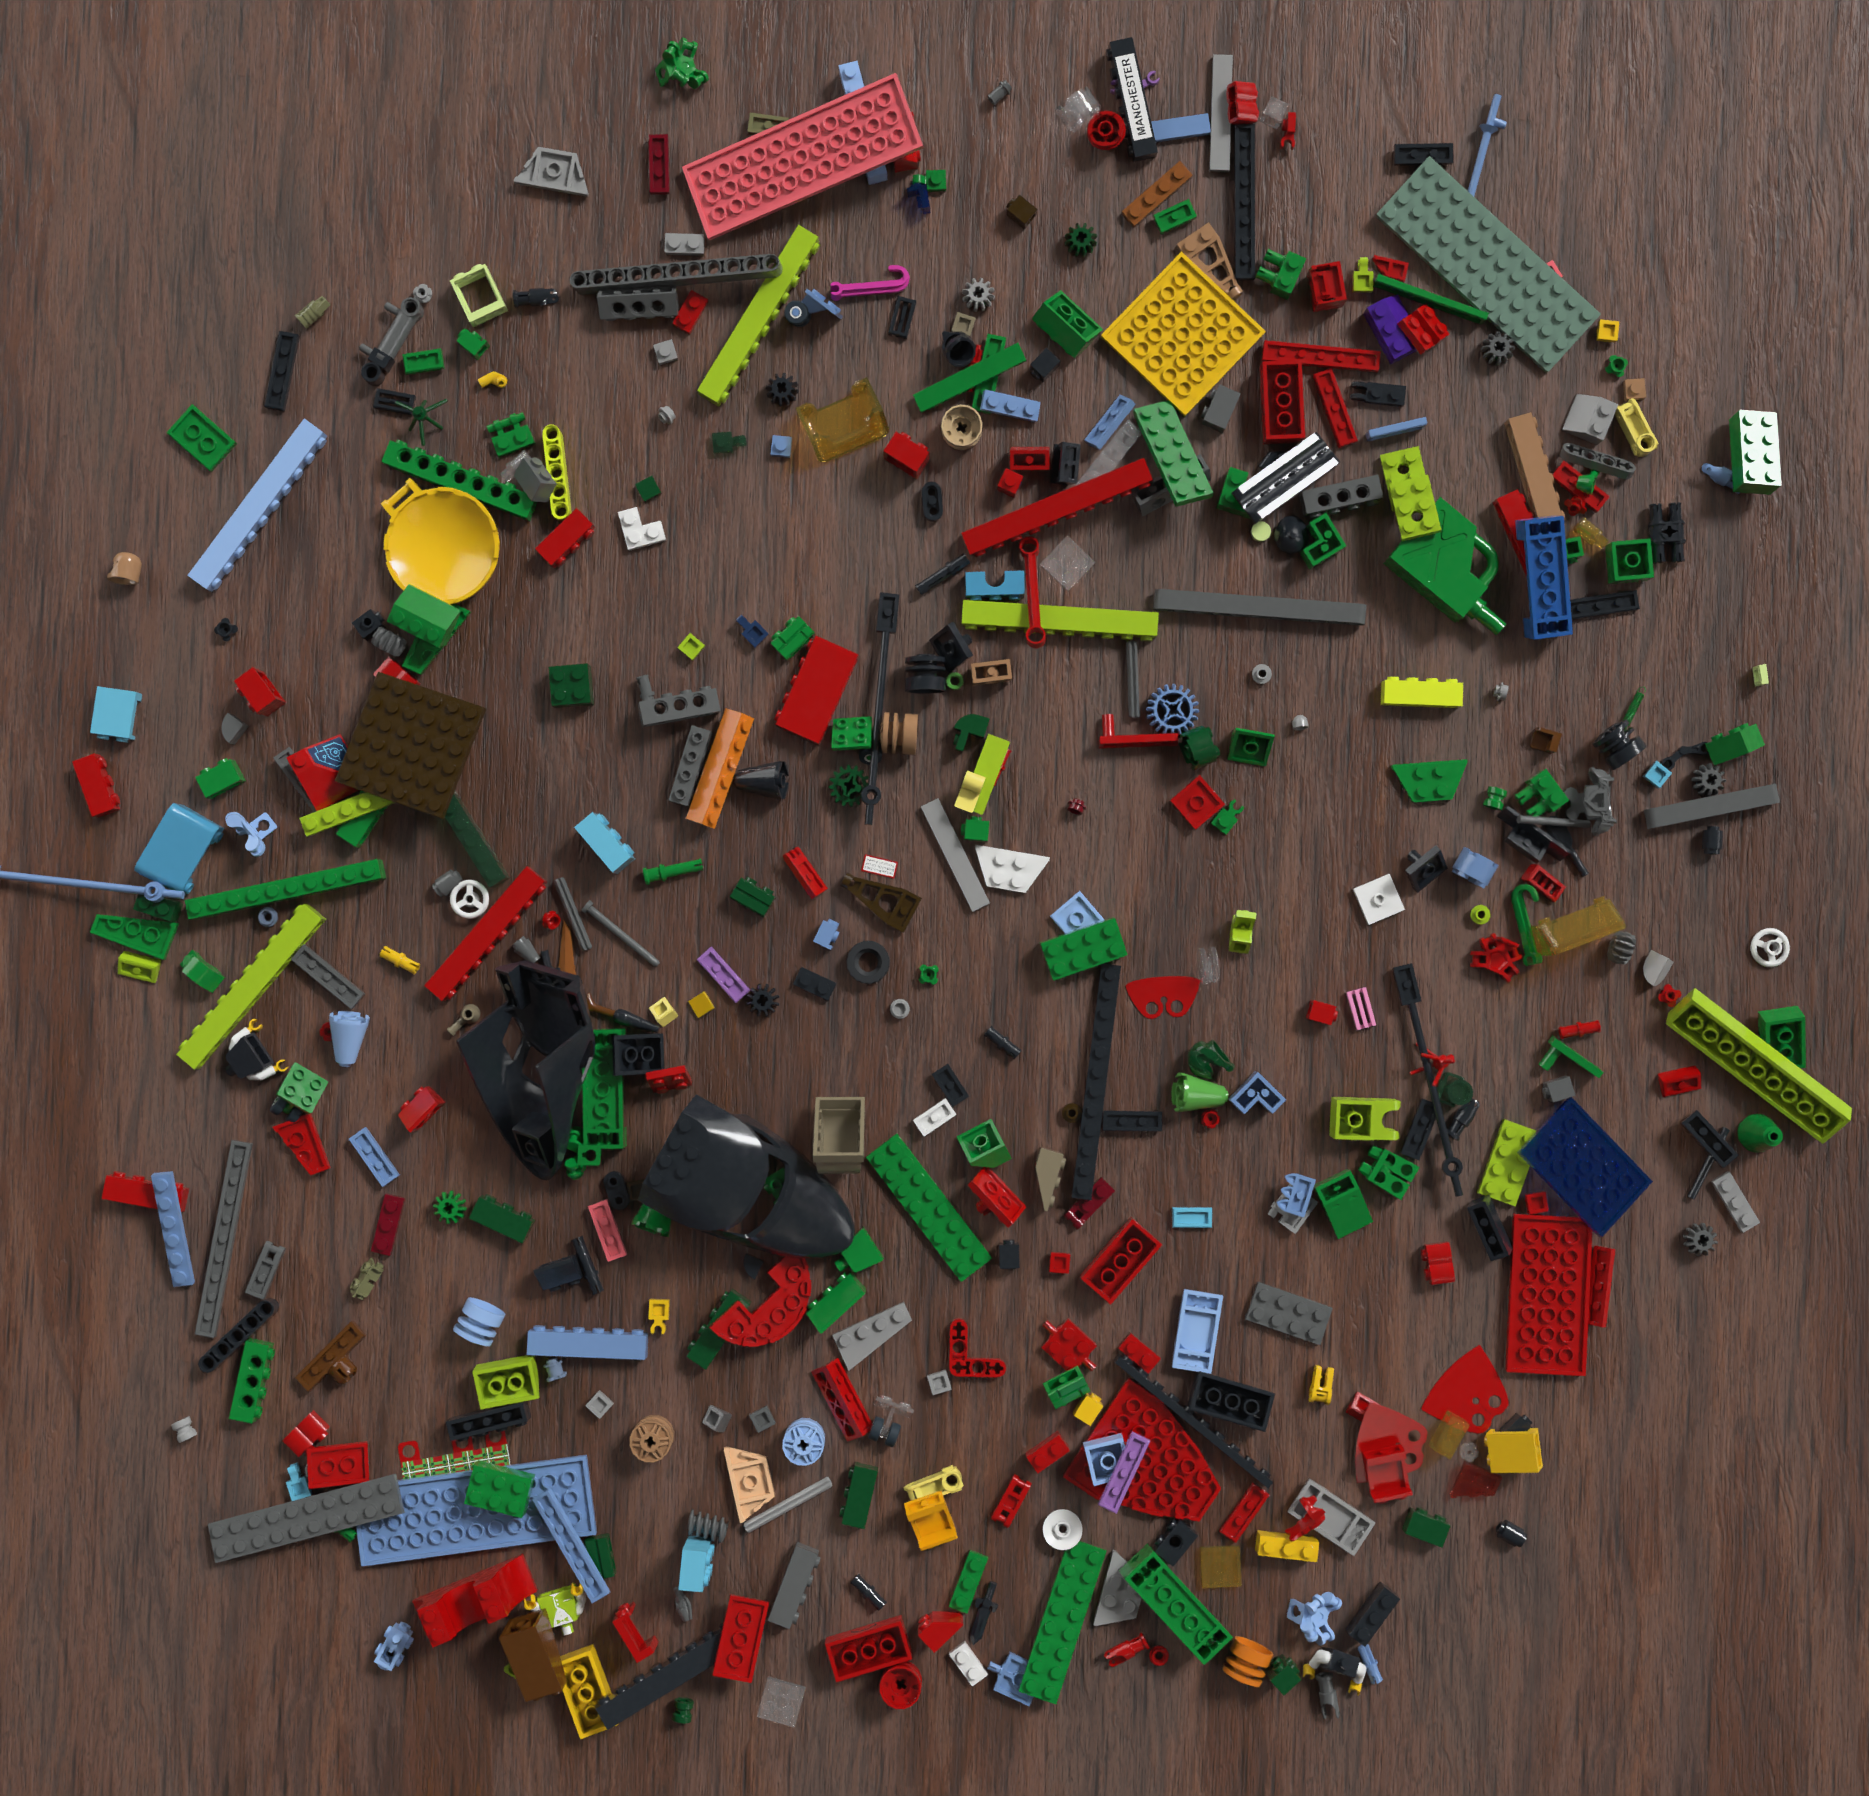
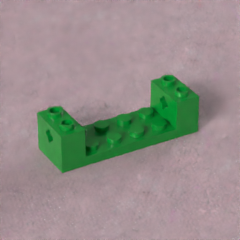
M593 1029L595 1055L583 1083V1145L601 1146V1149H623L627 1146V1127H624L623 1075L613 1076L612 1036L625 1035V1029Z
M1148 1543L1119 1570L1129 1585L1203 1665L1233 1638L1228 1630L1173 1573Z

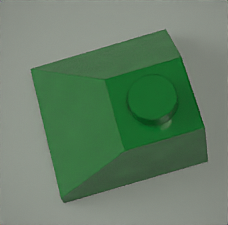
M992 1119L957 1136L971 1166L995 1168L1012 1159Z

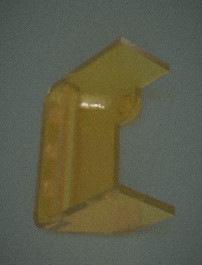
M1605 896L1594 899V903L1589 907L1557 919L1550 920L1549 917L1539 920L1538 925H1531L1537 950L1542 956H1553L1627 927L1611 899H1605Z

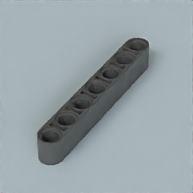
M1771 784L1645 809L1644 815L1647 829L1776 804L1780 803L1777 784Z

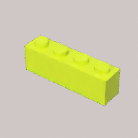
M1387 677V680L1381 682V705L1460 708L1463 706V683H1458L1457 679H1446V682H1438L1437 678H1427L1426 681H1418L1419 678L1409 677L1407 681L1399 680V677Z

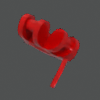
M1492 933L1488 938L1484 939L1482 937L1479 939V943L1484 951H1470V955H1473L1470 967H1484L1498 973L1506 983L1511 981L1510 978L1514 974L1518 975L1520 973L1518 968L1512 963L1523 958L1522 954H1519L1517 950L1520 944L1509 939L1497 937L1495 933ZM1493 944L1496 948L1490 950L1489 945ZM1480 955L1486 956V963H1480Z

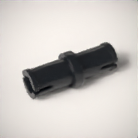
M992 1026L984 1034L985 1037L997 1045L999 1050L1002 1049L1014 1060L1022 1051L1008 1040L1009 1037H1004Z
M857 1574L850 1582L862 1594V1597L867 1599L878 1611L887 1603L874 1590L875 1587L873 1585L870 1586L860 1574Z

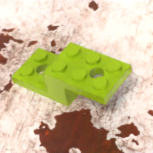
M1419 446L1380 455L1392 511L1396 515L1401 540L1406 541L1440 533L1441 526L1429 476L1425 475ZM1400 466H1407L1409 472L1401 474L1398 472V468ZM1414 513H1420L1423 519L1416 522L1411 517Z

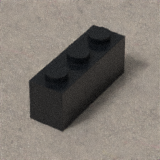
M1698 1110L1692 1112L1680 1123L1721 1168L1726 1167L1739 1156Z
M1490 1195L1472 1200L1467 1209L1490 1261L1509 1256L1513 1248Z
M1380 1581L1345 1628L1347 1633L1366 1647L1399 1602V1596Z

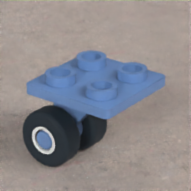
M806 289L807 295L802 302L791 301L787 304L784 311L787 321L797 327L807 325L811 320L812 313L829 310L840 319L843 317L840 314L841 309L830 301L825 303L824 300L826 298L815 289L812 291Z

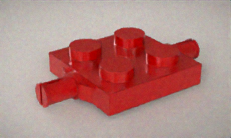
M1069 1318L1056 1328L1048 1320L1043 1323L1042 1327L1050 1335L1041 1348L1066 1371L1082 1364L1090 1371L1095 1369L1097 1365L1088 1357L1097 1347V1344Z

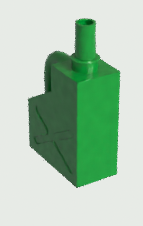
M1439 497L1435 501L1441 532L1401 541L1383 564L1454 623L1467 615L1470 620L1475 618L1493 634L1497 635L1506 623L1486 607L1487 602L1480 598L1498 572L1499 558L1497 552L1476 533L1477 527ZM1474 547L1487 560V568L1479 578L1470 572Z

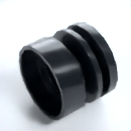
M918 654L905 658V664L914 665L905 667V672L914 673V676L905 678V692L917 694L946 692L945 678L937 676V673L945 672V667L937 666L945 664V657L933 654Z
M1627 719L1608 727L1592 743L1595 748L1604 744L1598 751L1600 754L1609 750L1610 754L1605 758V761L1612 770L1624 765L1647 747L1640 736L1629 738V735L1634 731L1633 727L1625 731L1623 730L1629 725Z

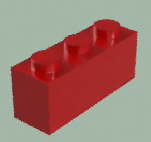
M576 508L535 550L553 568L556 566L560 567L565 563L566 557L570 553L573 554L580 548V543L584 539L588 540L594 534L593 530L596 527Z
M93 753L72 761L91 816L99 818L121 810L119 807L120 799L114 793L112 787L114 782L112 777L107 774V763L104 757Z

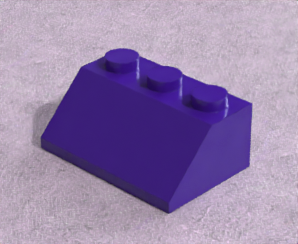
M1398 295L1384 298L1366 308L1363 315L1390 365L1417 351L1397 325L1398 322L1408 316Z

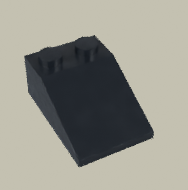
M663 1033L612 1036L613 1076L646 1074L647 1072L664 1069Z

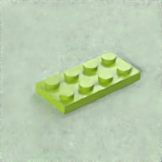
M1503 1119L1477 1193L1485 1196L1490 1195V1198L1516 1207L1541 1132Z

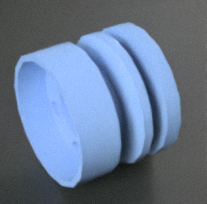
M469 1297L462 1309L463 1313L468 1317H458L457 1321L459 1323L455 1324L453 1330L469 1342L482 1346H491L493 1342L491 1337H495L497 1334L491 1327L499 1328L505 1313L488 1302Z
M800 1418L793 1421L788 1426L783 1438L784 1454L790 1462L796 1465L807 1466L817 1461L825 1445L823 1428L817 1421L810 1418ZM801 1440L807 1443L805 1448L800 1444Z

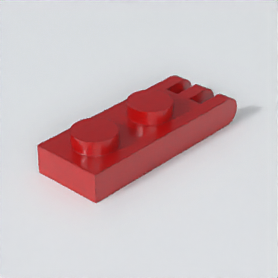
M795 847L783 855L784 861L811 899L828 889L799 847Z

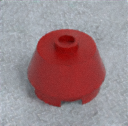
M1112 111L1099 112L1090 120L1087 127V136L1090 143L1100 150H1110L1117 147L1124 139L1126 132L1123 119Z

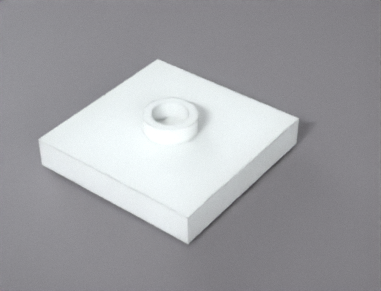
M1390 874L1353 889L1367 925L1405 910Z

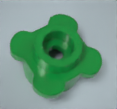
M1616 355L1610 356L1609 365L1605 368L1606 372L1622 377L1628 361Z
M923 964L920 966L921 976L919 977V982L922 984L925 982L936 984L938 982L937 972L939 968L936 965L930 967Z

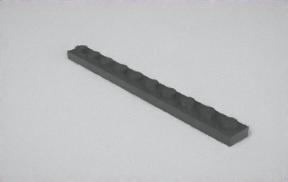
M231 1140L195 1330L196 1335L212 1338L217 1336L253 1143Z

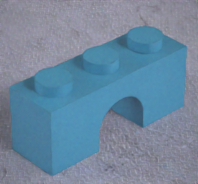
M1005 571L1004 582L998 587H992L986 582L985 572H965L966 598H970L973 601H982V598H989L990 601H1000L1003 597H1009V600L1013 601L1021 600V597L1025 595L1024 571Z

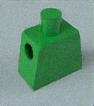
M863 1226L854 1234L852 1244L845 1251L841 1252L843 1257L834 1263L840 1272L850 1266L853 1272L856 1273L883 1261L884 1257Z

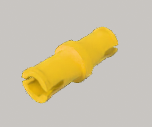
M384 946L380 952L381 958L393 963L397 968L401 967L409 971L413 975L420 968V963L407 958L406 954L398 953L387 946Z

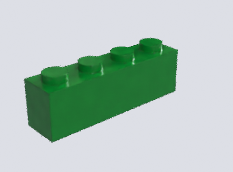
M387 806L338 825V832L336 834L353 846L360 848Z

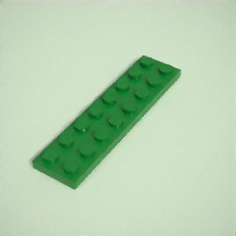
M898 1133L866 1156L961 1282L992 1259V1256Z
M1079 1541L1073 1548L1064 1550L1018 1689L1019 1692L1057 1704L1107 1552L1106 1549Z

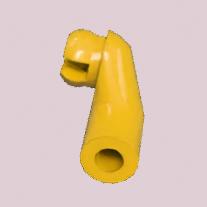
M494 371L478 379L482 388L489 384L503 388L507 384V378Z

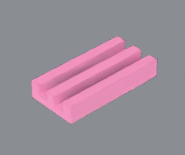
M1366 987L1346 992L1356 1030L1375 1026L1376 1022ZM1361 992H1362V995H1363V998H1364V1002H1365V1006H1366V1009H1367V1013H1368V1016H1369V1020H1370L1369 1023H1367V1019H1366V1015H1365V1012H1364L1363 1004H1362L1361 997H1360V994H1359V993H1361ZM1353 994H1355L1359 1011L1361 1014L1363 1024L1361 1025L1359 1023L1354 1001L1352 998Z

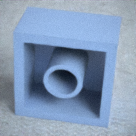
M1121 1433L1083 1442L1094 1486L1108 1483L1125 1447Z

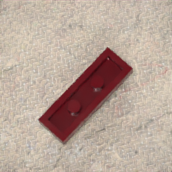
M668 134L649 135L651 195L670 194Z
M388 1193L385 1194L371 1252L388 1256L392 1255L406 1198Z

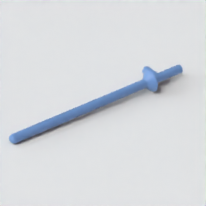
M1498 94L1493 96L1486 124L1479 125L1483 131V136L1468 192L1473 197L1475 196L1491 134L1498 131V128L1504 129L1507 124L1506 121L1496 118L1501 100V95Z

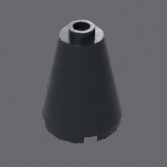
M777 761L737 770L733 776V784L742 791L783 800L787 796L789 782H786L785 777L789 776L787 764L785 761Z

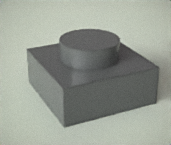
M767 1405L749 1414L758 1433L776 1424Z

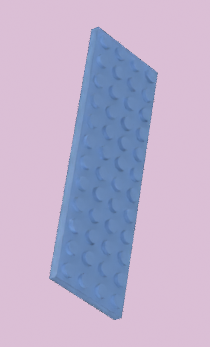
M587 1455L504 1466L536 1474L527 1511L522 1518L464 1504L472 1470L398 1480L405 1513L356 1526L361 1567L554 1541L552 1533L532 1500L549 1488L552 1489L578 1536L596 1535L597 1528Z

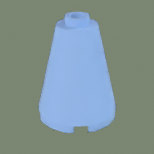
M338 1011V1015L334 1016L333 1012L330 1013L329 1022L334 1056L339 1066L350 1067L351 1064L356 1062L369 1024L370 1017L365 1014L364 1018L360 1017L361 1013L353 1011Z

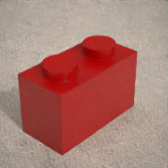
M1050 447L1010 448V470H1049Z
M1057 1430L1027 1451L1026 1458L1038 1474L1070 1452V1449Z

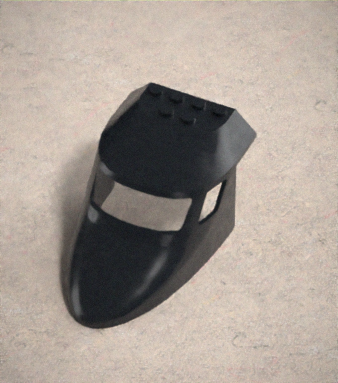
M524 960L495 968L506 1002L458 1038L456 1043L477 1091L504 1140L533 1175L546 1181L555 1176L565 1157L576 1101L595 1055V1036L580 976ZM512 1017L523 1034L513 1060L503 1044V1038ZM530 1047H534L542 1055L546 1056L535 1067L541 1085L532 1081L522 1072ZM580 1068H585L581 1078Z
M697 1094L679 1116L646 1176L638 1197V1201L689 1228L748 1248L780 1256L824 1258L845 1251L852 1244L855 1234L850 1210L840 1193L824 1174H818L817 1167L807 1157L779 1135L746 1114H731ZM754 1131L762 1134L773 1145L762 1141ZM771 1154L782 1161L785 1165V1181L779 1198L767 1218L758 1228L746 1235L727 1231L739 1224L756 1202L769 1171L768 1155Z

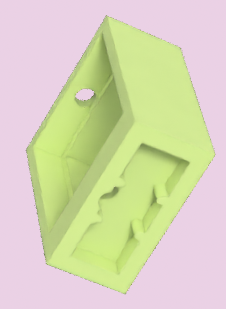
M486 264L475 265L471 268V271L458 273L453 277L454 279L450 280L473 327L508 311ZM486 276L497 301L475 312H471L460 288Z

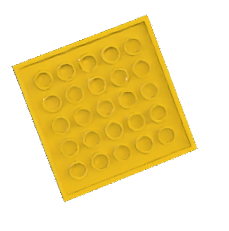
M1181 251L1101 334V338L1185 417L1266 331Z

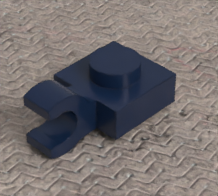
M742 614L736 619L745 629L741 634L755 648L769 635L756 620L750 624Z

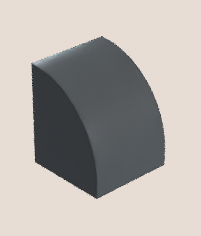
M227 713L222 722V734L228 743L235 745L249 726L235 715Z

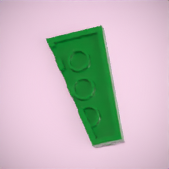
M97 914L90 933L166 960L179 923Z

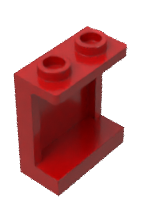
M1401 1444L1362 1452L1370 1496L1374 1503L1383 1504L1389 1500H1402L1413 1495L1405 1459H1407L1406 1452Z
M626 1602L618 1607L612 1623L638 1663L655 1652L659 1641L655 1635L644 1641L630 1618L636 1604L635 1602L630 1604Z

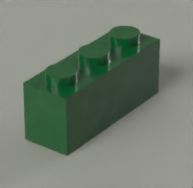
M489 1194L480 1196L469 1219L520 1243H524L535 1222V1219L531 1218L532 1215L525 1211L520 1213L514 1210V1206L505 1202L501 1204L496 1201L497 1198Z
M855 1462V1466L850 1467L848 1479H851L850 1487L846 1486L843 1497L847 1498L845 1506L841 1505L839 1517L842 1518V1524L865 1529L878 1467Z

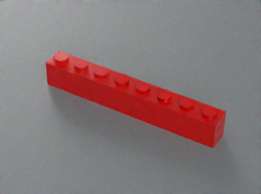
M526 866L424 986L441 1001L451 1000L457 993L456 988L460 984L464 985L470 978L468 974L473 969L477 970L483 963L481 959L485 955L488 956L495 949L494 944L498 939L501 941L508 934L507 929L511 924L514 926L521 917L519 915L523 910L527 911L533 905V898L536 895L540 896L545 891L547 881L531 867Z

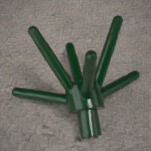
M448 399L439 401L425 409L426 400H423L421 405L415 408L395 401L396 405L413 414L414 419L410 424L409 431H412L416 422L419 421L422 446H425L423 421L427 420L440 430H443V426L428 417L427 412L447 403Z

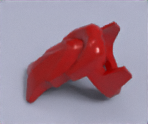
M1315 1495L1299 1499L1307 1514L1296 1525L1285 1530L1286 1534L1290 1535V1541H1295L1301 1536L1306 1535L1325 1520L1324 1513L1326 1512L1323 1509L1313 1507L1317 1501Z

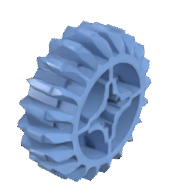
M1166 684L1164 685V692L1161 688H1158L1157 692L1159 695L1156 693L1151 694L1155 701L1148 700L1147 702L1152 705V707L1146 708V711L1152 712V714L1147 716V719L1154 718L1150 725L1158 724V727L1155 729L1156 732L1163 728L1162 734H1166L1167 730H1169V733L1176 731L1179 735L1181 734V729L1184 732L1188 731L1186 725L1191 728L1194 726L1190 720L1197 721L1198 717L1194 716L1193 713H1199V709H1193L1194 706L1198 705V702H1191L1195 695L1193 694L1188 697L1189 689L1183 693V685H1180L1178 690H1176V685L1172 684L1171 690H1169ZM1167 695L1179 696L1175 702L1163 699ZM1183 701L1186 702L1188 707L1187 717L1184 716L1180 709ZM1158 703L1165 711L1162 720H1160L1157 714ZM1177 703H1179L1175 710L1177 714L1175 715L1173 713L1167 718V715L1170 711L1168 706H1171L1172 708ZM1171 718H1176L1183 722L1177 726L1166 724Z

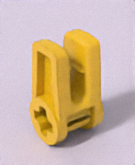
M1314 1365L1312 1383L1309 1390V1402L1314 1403V1401L1324 1402L1325 1405H1330L1334 1368H1326L1324 1385L1320 1387L1322 1367Z

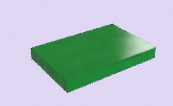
M193 404L166 432L210 472L237 445L230 436Z

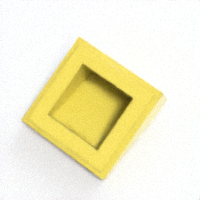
M665 997L649 1007L656 1021L662 1027L678 1017V1014Z

